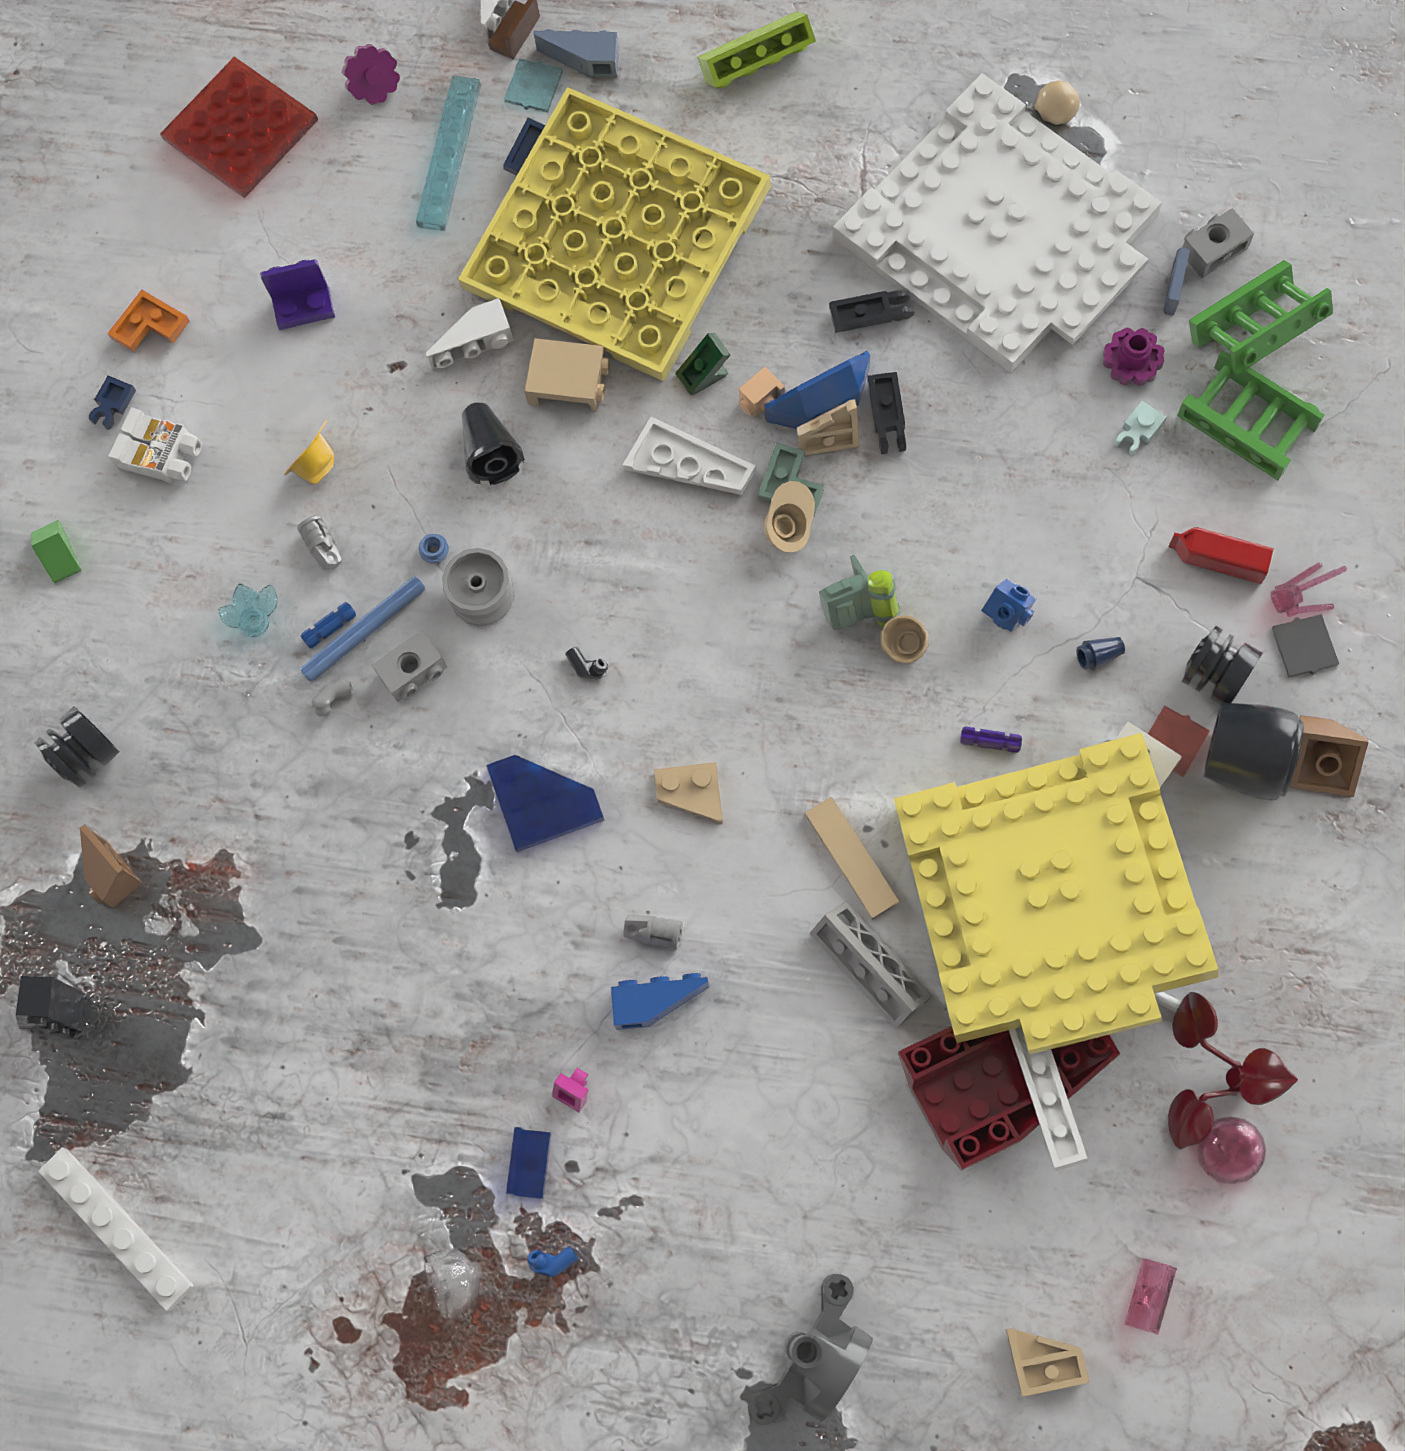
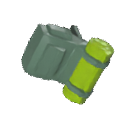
M852 555L850 560L854 576L842 579L819 591L820 604L825 618L834 631L853 626L857 622L871 617L875 618L879 626L884 627L887 621L900 616L901 613L892 574L885 570H879L868 575L856 556Z

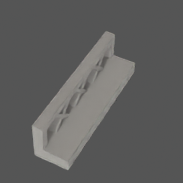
M847 902L825 914L809 933L895 1029L902 1025L915 1010L928 1002L932 997V994ZM843 914L851 923V926L845 925L838 916ZM862 940L868 941L873 950L867 949L862 944ZM883 963L889 965L895 974L889 973L884 968ZM905 987L910 988L919 998L914 1001L905 991Z

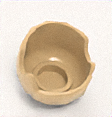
M1057 80L1046 84L1039 91L1034 109L1038 110L1043 121L1055 125L1065 124L1076 116L1080 107V99L1072 85L1065 81Z
M896 616L887 621L881 631V646L894 661L905 664L913 663L922 658L929 647L928 632L924 625L912 616Z

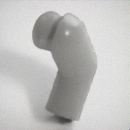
M351 681L323 687L312 701V707L315 708L316 715L326 716L330 714L332 710L330 703L334 699L352 696L353 688Z

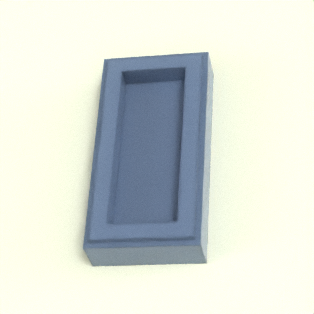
M1179 248L1177 250L1163 310L1166 314L1175 315L1180 300L1190 249Z

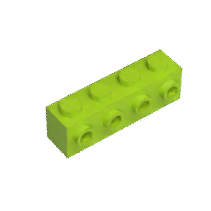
M795 11L697 56L706 84L715 88H723L730 85L732 80L740 76L746 77L756 73L757 69L764 65H773L780 62L782 57L790 53L796 54L806 50L808 45L816 42L808 15Z

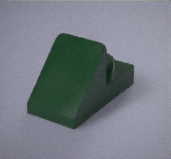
M707 333L675 374L688 393L695 395L726 377L728 372L723 364L731 355L716 333Z

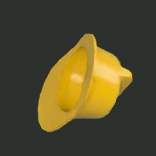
M327 419L310 446L287 469L284 474L285 476L293 472L315 485L329 473L333 467L334 454L320 434Z

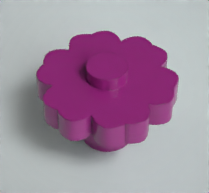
M372 44L356 47L354 56H347L342 67V74L347 78L345 88L356 100L365 99L371 105L386 101L387 92H395L397 90V83L400 80V75L394 70L397 66V61L384 48L377 50Z
M1127 327L1115 332L1111 343L1106 344L1103 351V365L1111 369L1110 377L1122 385H1128L1133 381L1136 385L1143 386L1147 382L1153 381L1157 371L1162 368L1165 361L1164 347L1156 344L1157 336L1144 328L1134 332L1131 328Z

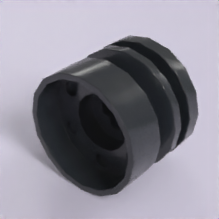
M1215 626L1207 636L1202 638L1186 664L1185 674L1181 682L1189 685L1196 674L1202 678L1195 690L1200 692L1211 682L1215 686L1210 699L1221 705V703L1233 702L1263 653L1247 643L1241 645L1235 653L1229 649L1234 636L1229 634L1223 645H1220L1216 641L1223 629Z
M73 706L59 719L60 724L66 731L64 735L61 736L54 730L48 729L46 733L55 743L51 746L41 737L34 743L39 748L43 759L63 779L82 788L86 781L80 776L78 771L82 769L92 778L96 774L88 763L91 759L105 766L120 751L84 714Z

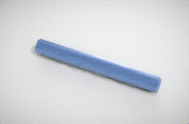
M416 576L409 579L300 668L301 673L307 680H315L425 590L423 583Z

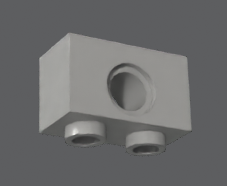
M1232 208L1224 214L1217 213L1204 227L1192 229L1184 237L1182 248L1190 249L1188 263L1201 278H1204L1247 250L1254 233ZM1211 240H1217L1220 243H1214Z
M421 630L372 664V667L396 701L399 702L402 699H408L415 695L419 687L427 681L431 682L438 679L443 674V670L447 668V665L440 653ZM418 664V668L414 672L405 673L408 665Z

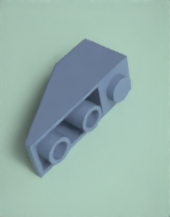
M550 29L534 31L533 35L538 52L589 77L617 78L619 62L617 32L606 30L599 32L580 30L554 31Z

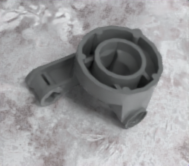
M831 1274L823 1280L821 1284V1314L807 1334L795 1332L786 1339L785 1352L791 1361L778 1383L760 1390L750 1397L748 1411L756 1423L761 1425L774 1423L790 1397L804 1405L803 1410L822 1422L834 1410L849 1388L869 1352L873 1337L857 1326L851 1328L839 1319L854 1293V1286L847 1276ZM841 1280L843 1282L841 1288L845 1291V1294L843 1296L836 1295L833 1299L831 1297L833 1291L829 1286L831 1282L838 1284ZM808 1341L810 1345L809 1353L803 1358H798V1346ZM767 1399L771 1400L769 1406L772 1412L770 1414L763 1413L761 1417L758 1416L759 1410L755 1406L758 1401L764 1403Z

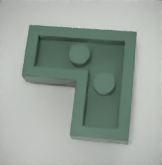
M776 443L757 495L758 500L771 503L775 490L781 484L797 481L806 485L813 494L815 517L824 492V485L797 478L805 457L804 450Z

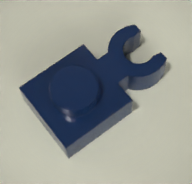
M107 375L94 398L99 407L94 408L89 414V420L92 424L96 425L99 418L105 417L102 425L107 430L111 429L114 425L113 415L115 412L123 415L136 392L134 386Z

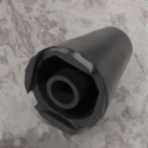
M475 402L468 405L462 413L465 467L469 478L476 484H481L480 481H489L490 485H496L509 480L520 471L519 465L521 461L524 463L525 458L521 447L487 404Z

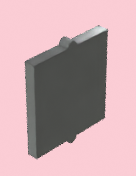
M1322 614L1304 619L1296 617L1292 622L1272 626L1288 678L1306 673L1314 675L1318 670L1339 665Z

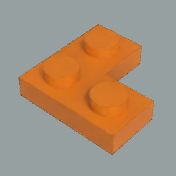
M141 289L107 334L112 340L134 352L150 330L174 343L190 320L187 315Z

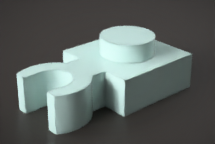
M1141 401L1124 422L1123 428L1128 431H1123L1118 435L1115 446L1119 447L1122 442L1129 441L1132 446L1129 449L1128 455H1134L1138 450L1140 439L1148 444L1165 423L1167 417L1144 401Z

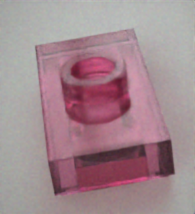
M1143 1258L1125 1325L1156 1335L1159 1334L1177 1268Z

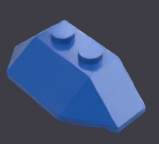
M868 350L780 395L777 399L764 404L766 421L797 429V427L849 400L855 399L856 406H858L870 369V354Z

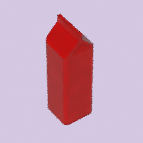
M1198 527L1191 528L1181 534L1174 532L1168 546L1175 549L1180 559L1186 564L1262 584L1267 576L1274 551L1272 547Z

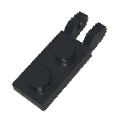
M905 289L891 292L881 291L831 301L829 303V310L835 333L892 322V320L902 321L909 319L915 314L913 306L890 308V305H898L910 300L909 291Z
M897 372L867 375L875 433H878L881 454L888 453L889 444L886 439V432L896 431V443L899 452L906 451L905 418Z

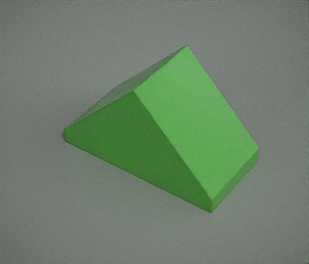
M59 520L31 533V546L54 583L82 571Z

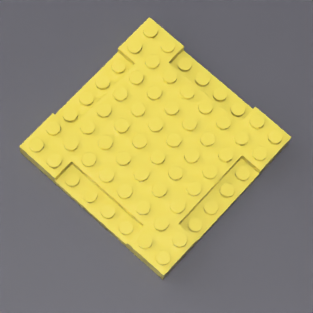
M567 87L458 280L462 288L488 301L499 298L502 307L513 312L515 309L591 345L604 346V350L611 353L613 359L664 382L691 334V325L741 234H745L771 188L770 175Z

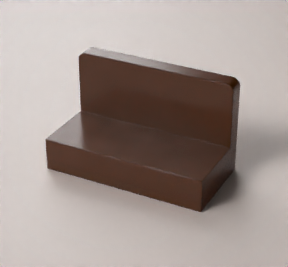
M516 0L513 2L488 42L490 50L514 60L540 18L537 0H527L525 4Z

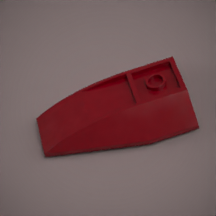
M950 1026L898 1051V1056L912 1095L942 1150L961 1171L1021 1142L1040 1125L1009 1030L957 1043L953 1028ZM1110 1035L1051 1049L1067 1099L1069 1100L1121 1054Z

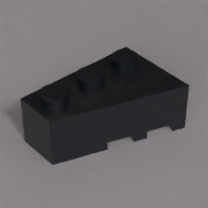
M21 976L15 1015L19 1029L50 1031L49 1034L55 1036H69L70 1031H81L86 993L54 977Z

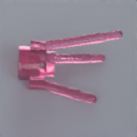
M1318 562L1286 583L1276 586L1275 590L1271 591V599L1275 609L1280 614L1286 612L1288 617L1299 613L1334 609V604L1299 607V603L1303 602L1302 591L1346 572L1347 567L1342 566L1299 586L1295 585L1320 569L1322 563Z

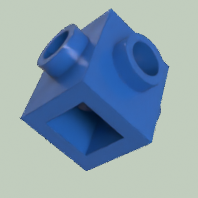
M1006 578L995 587L981 611L992 618L998 627L1012 632L1019 625L1024 627L1034 614L1031 608L1037 599L1031 596L1025 587L1014 584Z

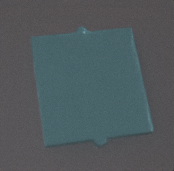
M519 59L504 98L505 103L522 106L525 110L531 108L548 112L563 69L545 65L542 61L537 63Z

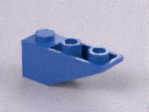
M689 973L682 975V980L669 981V977L660 976L650 979V983L638 984L637 980L619 981L618 986L611 987L613 1020L616 1030L650 1027L709 988L708 978L701 977L700 973Z

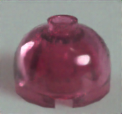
M1229 1116L1214 1120L1210 1134L1206 1139L1197 1144L1199 1164L1208 1176L1220 1183L1239 1184L1247 1182L1258 1174L1265 1162L1266 1146L1264 1138L1256 1126L1245 1119Z

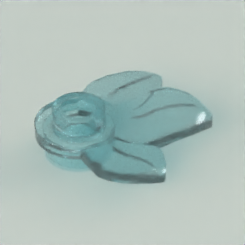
M239 583L233 594V605H226L218 609L220 618L227 626L240 628L247 636H260L268 629L269 616L277 608V594L272 585L264 587L257 594L250 587ZM255 619H258L259 623L256 626L251 627V622Z

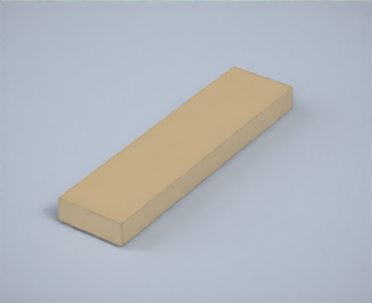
M832 797L805 812L806 818L872 920L899 904L898 898Z

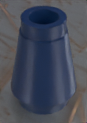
M1120 637L1083 641L1082 645L1076 649L1078 662L1085 670L1089 668L1095 670L1125 654V645Z

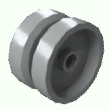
M482 548L466 549L455 555L445 567L442 576L443 590L455 614L465 622L475 625L491 624L501 619L511 608L515 596L513 582L503 560L494 552Z

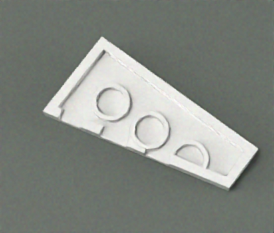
M652 416L622 464L623 470L739 495L743 494L756 471L755 465Z

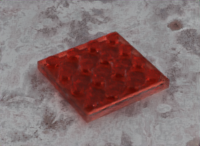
M234 56L170 122L160 135L165 142L245 199L318 121V117L315 112Z

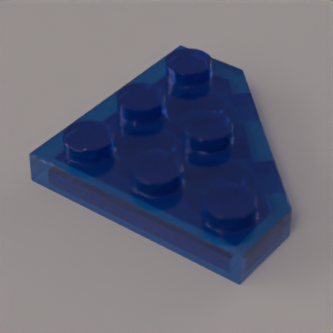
M512 755L486 765L516 852L605 820L594 789L518 755Z

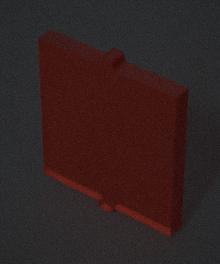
M1164 705L1148 735L1182 756L1173 772L1184 777L1210 730L1190 720L1189 715L1183 716Z

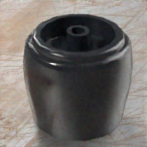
M1221 703L1210 741L1203 776L1239 793L1258 799L1277 800L1280 796H1285L1291 785L1298 763L1304 722L1299 720L1298 715L1294 712L1280 707L1261 704Z

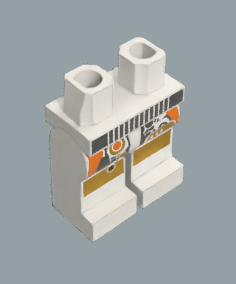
M131 407L121 428L123 434H118L108 457L118 469L159 480L162 479L164 482L172 484L174 479L185 481L188 479L191 473V465L183 461L185 454L199 455L203 443L198 437L190 434L184 425L174 424L167 420H160L145 415L141 410Z

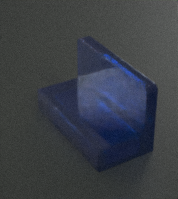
M514 1127L506 1194L513 1197L544 1200L551 1132L524 1130L522 1127Z

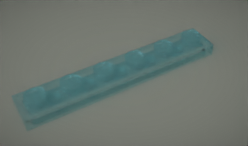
M452 75L416 218V224L419 228L445 231L481 88L479 79Z

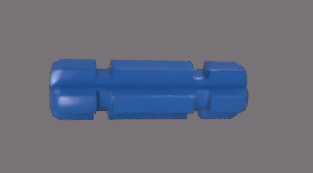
M348 602L338 606V611L335 613L332 611L316 622L312 630L308 628L301 633V639L309 648H313L320 643V638L325 639L342 627V622L345 620L349 622L356 616L355 610Z

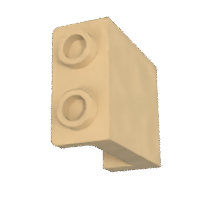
M534 338L524 390L528 404L540 405L541 398L587 403L590 405L591 411H597L599 402H603L605 397V384H602L603 376H608L610 369V358H606L604 346Z

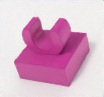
M576 1068L570 1078L560 1073L554 1082L552 1097L580 1112L587 1100L589 1089L584 1086L587 1083L586 1078L588 1074L579 1068Z

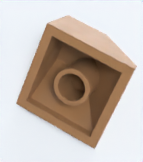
M1300 715L1299 720L1304 722V732L1300 755L1290 788L1354 797L1369 743L1368 739L1332 719Z
M84 824L80 827L84 879L91 886L88 893L98 904L101 905L105 902L114 908L138 888L142 882L107 840Z

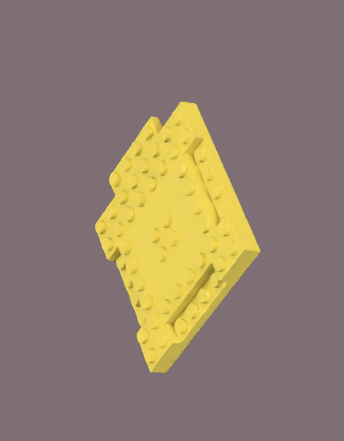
M1142 733L1079 749L1080 754L974 783L956 787L955 782L894 798L957 1043L1022 1027L1029 1054L1161 1022L1162 1017L1155 993L1218 978L1219 969L1199 907L1197 908Z

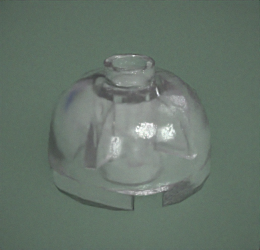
M449 1248L435 1251L423 1258L427 1280L432 1282L435 1291L432 1294L445 1319L454 1318L469 1310L479 1295L478 1281L483 1280V1274L478 1262H470L466 1254L457 1249Z

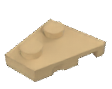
M855 399L849 400L797 427L798 448L805 451V456L859 447Z
M716 762L654 769L658 803L670 807H678L684 812L693 815H701L712 819L715 823H723Z

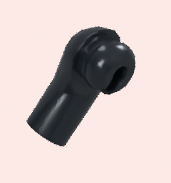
M573 647L565 653L578 676L598 680L606 675L608 664L605 660L601 658L598 661L586 660L578 647Z

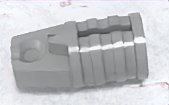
M315 515L303 520L297 529L309 548L310 553L323 570L337 568L342 559L322 517Z
M628 915L624 923V937L648 945L653 944L678 950L682 937L683 921H674L661 917L656 918L655 916Z

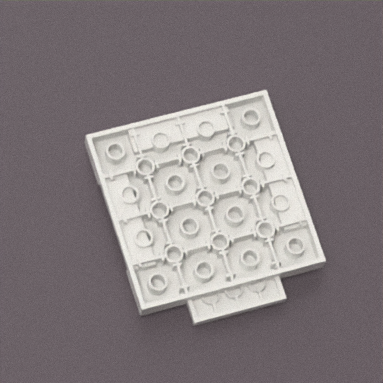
M981 73L946 109L945 117L875 190L870 188L833 226V239L897 288L909 291L910 297L1009 373H1012L1051 330L1073 345L1147 265L1148 258L1130 245L1158 216L1162 202L1118 170L1111 174L1025 112L1026 104Z

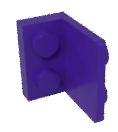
M316 259L301 260L296 264L283 267L275 266L267 271L260 272L261 280L272 299L276 324L279 330L335 317L330 288Z

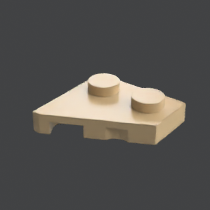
M1012 1328L1006 1329L1021 1397L1090 1383L1081 1347Z

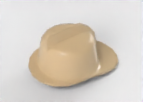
M797 481L781 484L773 494L769 512L764 519L763 530L766 538L772 543L773 547L783 552L794 553L800 551L807 544L814 516L815 501L813 494L806 485Z

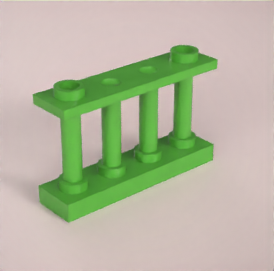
M1283 260L1189 319L1192 343L1200 348L1212 339L1217 341L1230 351L1233 372L1238 375L1332 315V293L1330 289L1326 288L1312 297L1295 286L1292 265ZM1286 294L1301 305L1287 312L1273 301ZM1262 309L1277 320L1264 328L1249 316ZM1238 324L1251 333L1252 336L1239 343L1225 333V331Z
M1222 350L1214 366L1219 371L1217 376L1200 398H1195L1188 394L1182 402L1177 416L1278 481L1291 459L1286 457L1287 451L1305 427L1315 432L1325 415L1315 405L1305 403L1250 367L1236 375L1232 368L1231 354ZM1230 378L1243 386L1244 389L1227 412L1219 414L1210 408L1209 404ZM1257 395L1270 403V405L1251 430L1246 431L1235 424L1234 421L1252 397ZM1281 410L1295 419V422L1277 446L1271 447L1261 441L1260 437Z

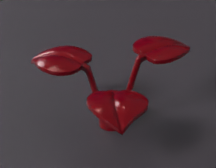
M1189 992L1177 1008L1172 1023L1173 1035L1178 1044L1185 1048H1194L1200 1043L1204 1049L1231 1065L1232 1068L1226 1073V1083L1229 1089L1203 1093L1200 1097L1194 1090L1185 1089L1172 1101L1168 1113V1127L1175 1146L1181 1150L1199 1144L1210 1134L1214 1124V1115L1211 1106L1205 1103L1206 1100L1229 1095L1237 1096L1240 1092L1242 1098L1247 1103L1264 1105L1283 1095L1298 1081V1078L1272 1050L1266 1048L1253 1050L1245 1058L1242 1066L1241 1062L1234 1061L1208 1044L1206 1039L1212 1037L1218 1028L1217 1014L1207 998L1196 992Z

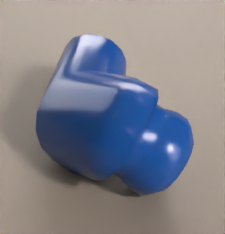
M570 1246L556 1256L543 1253L541 1250H533L527 1257V1262L533 1272L549 1277L559 1275L579 1260Z

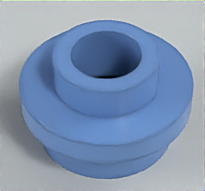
M439 534L426 535L419 543V554L428 563L441 562L448 555V543ZM433 546H438V547H439V550H438L437 552H435V553H430V552H429V550H430L431 547H433Z

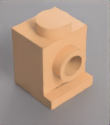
M764 367L739 388V405L747 415L756 417L762 411L764 412V404L777 399L785 393V386Z

